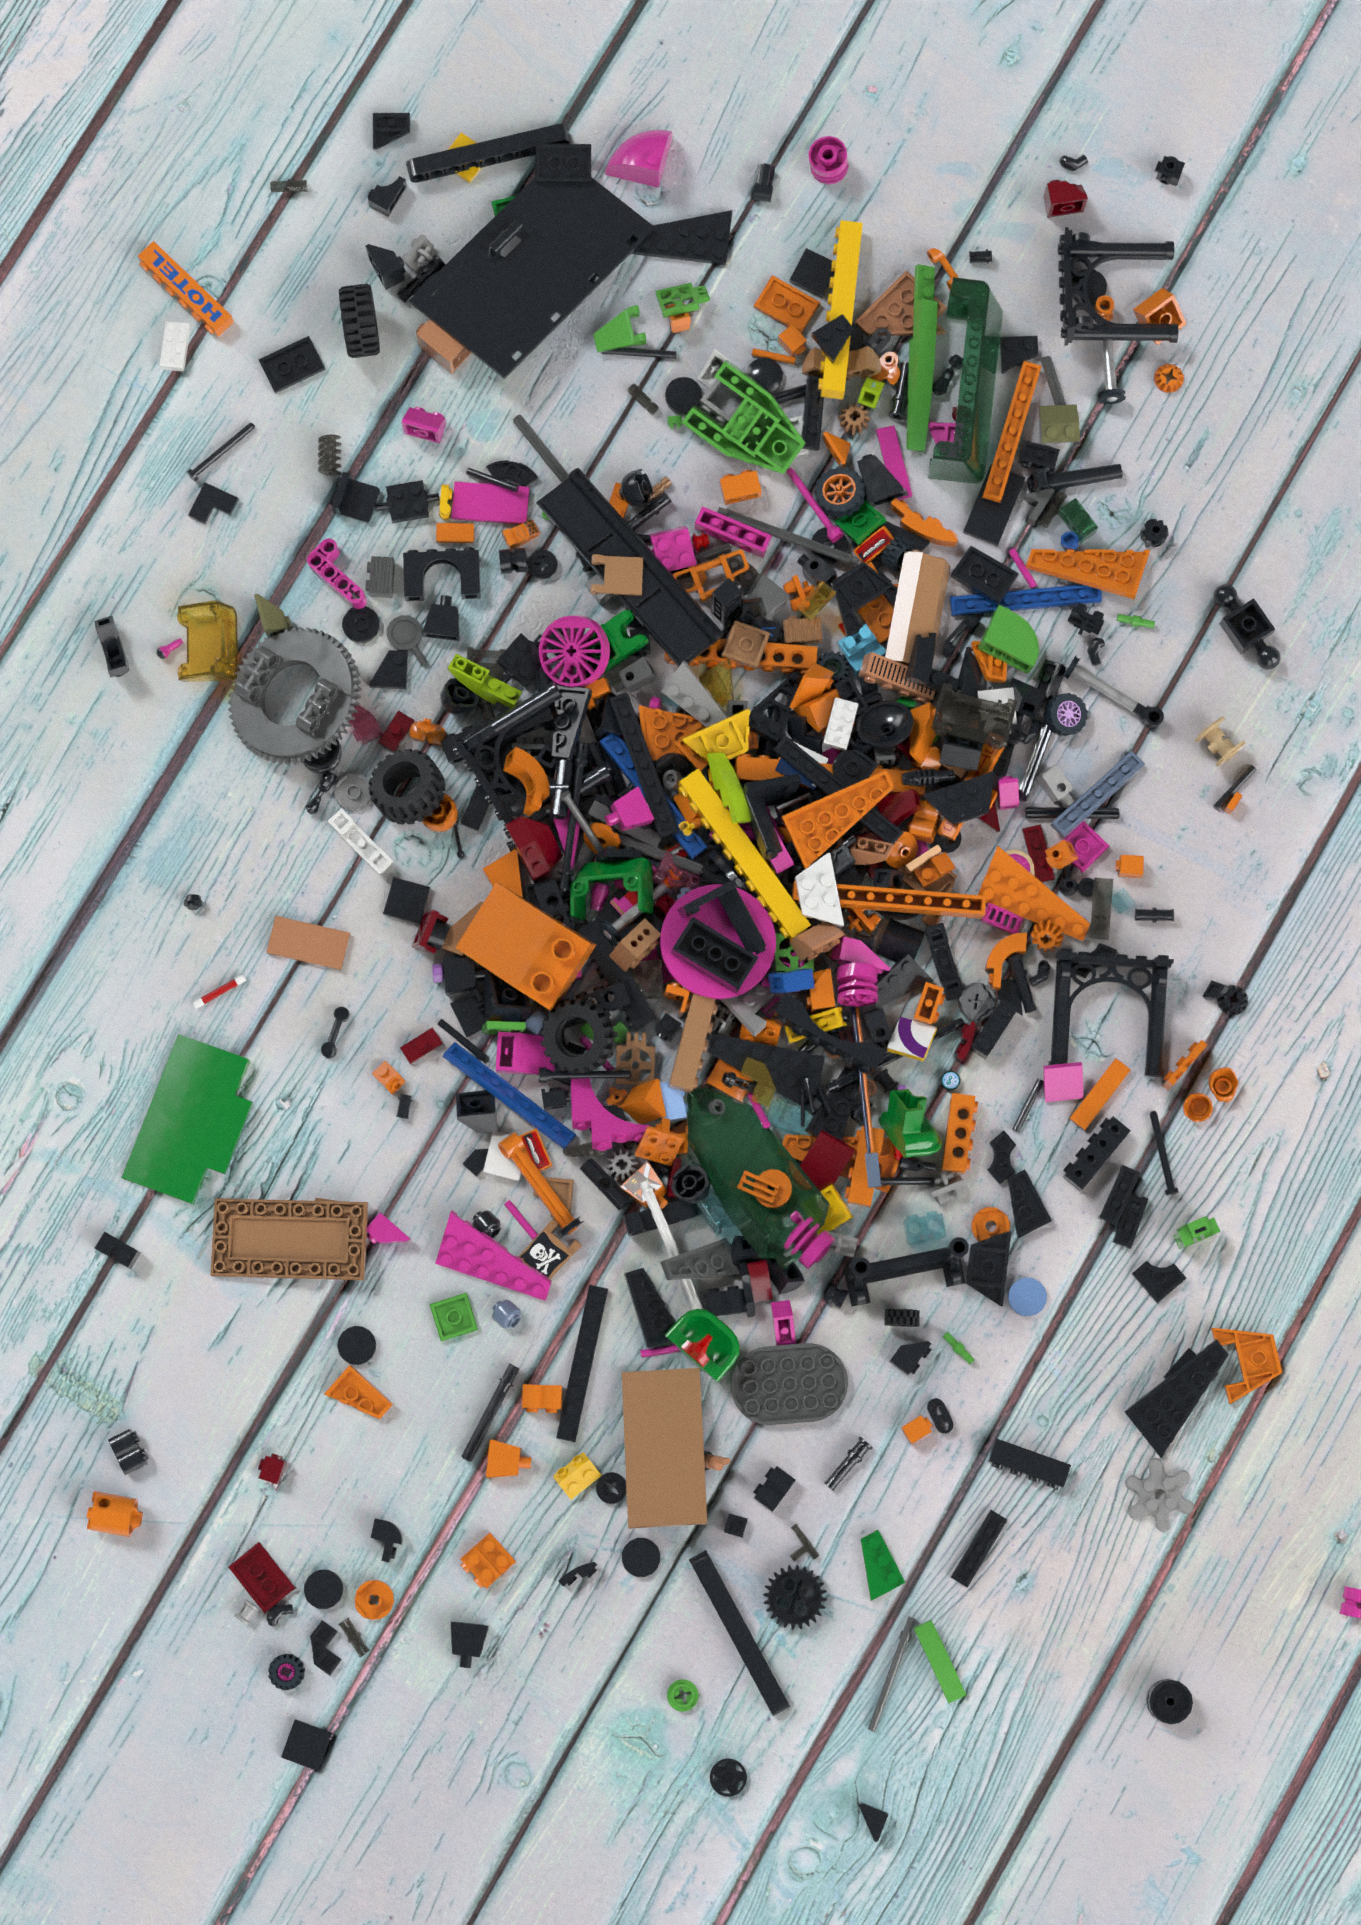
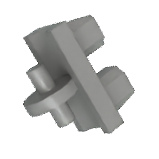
M422 234L419 238L413 239L411 250L402 256L403 262L414 273H418L425 261H431L430 253L435 247Z
M941 1170L939 1171L940 1177L934 1179L936 1185L928 1188L932 1197L941 1205L948 1201L946 1192L952 1191L955 1198L964 1196L963 1186L966 1184L960 1175L954 1177L952 1172L945 1175L944 1171Z
M829 1232L835 1240L829 1247L830 1250L828 1252L853 1258L858 1239Z

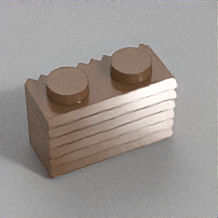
M807 615L803 619H798L792 616L783 620L784 644L805 645L822 643L821 617L816 618V615Z

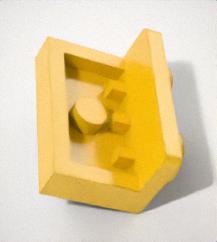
M582 1452L580 1455H576L565 1467L558 1469L553 1478L570 1500H572L602 1475L586 1454Z

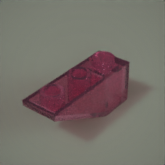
M360 705L355 706L354 708L358 713H352L355 720H349V723L355 729L352 733L356 741L361 740L362 744L365 745L381 737L383 733L374 715Z

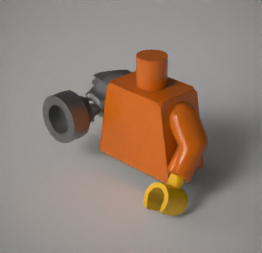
M668 770L663 776V784L666 788L675 790L679 788L678 783L685 777H682L678 771ZM710 781L709 784L711 785V787H712L713 790L715 791L713 782ZM678 793L673 798L686 820L679 824V828L684 835L689 836L693 828L697 829L703 826L700 821L702 818L698 813L692 811L687 797L683 798Z

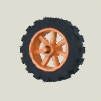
M838 466L836 469L831 468L827 473H823L820 480L818 479L816 482L817 487H815L814 492L817 503L823 512L830 514L831 517L839 516V518H844L846 515L851 516L854 511L857 512L860 509V505L864 504L866 492L863 480L855 470L852 471L849 467L842 468ZM843 482H848V483H849V484H847L846 486L843 487ZM853 486V493L848 492L847 490ZM830 487L835 490L832 492H828ZM835 496L833 501H830L827 497Z

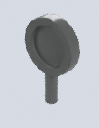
M401 615L394 618L387 627V638L390 645L396 650L412 651L421 666L428 663L418 648L423 634L420 623L409 615Z

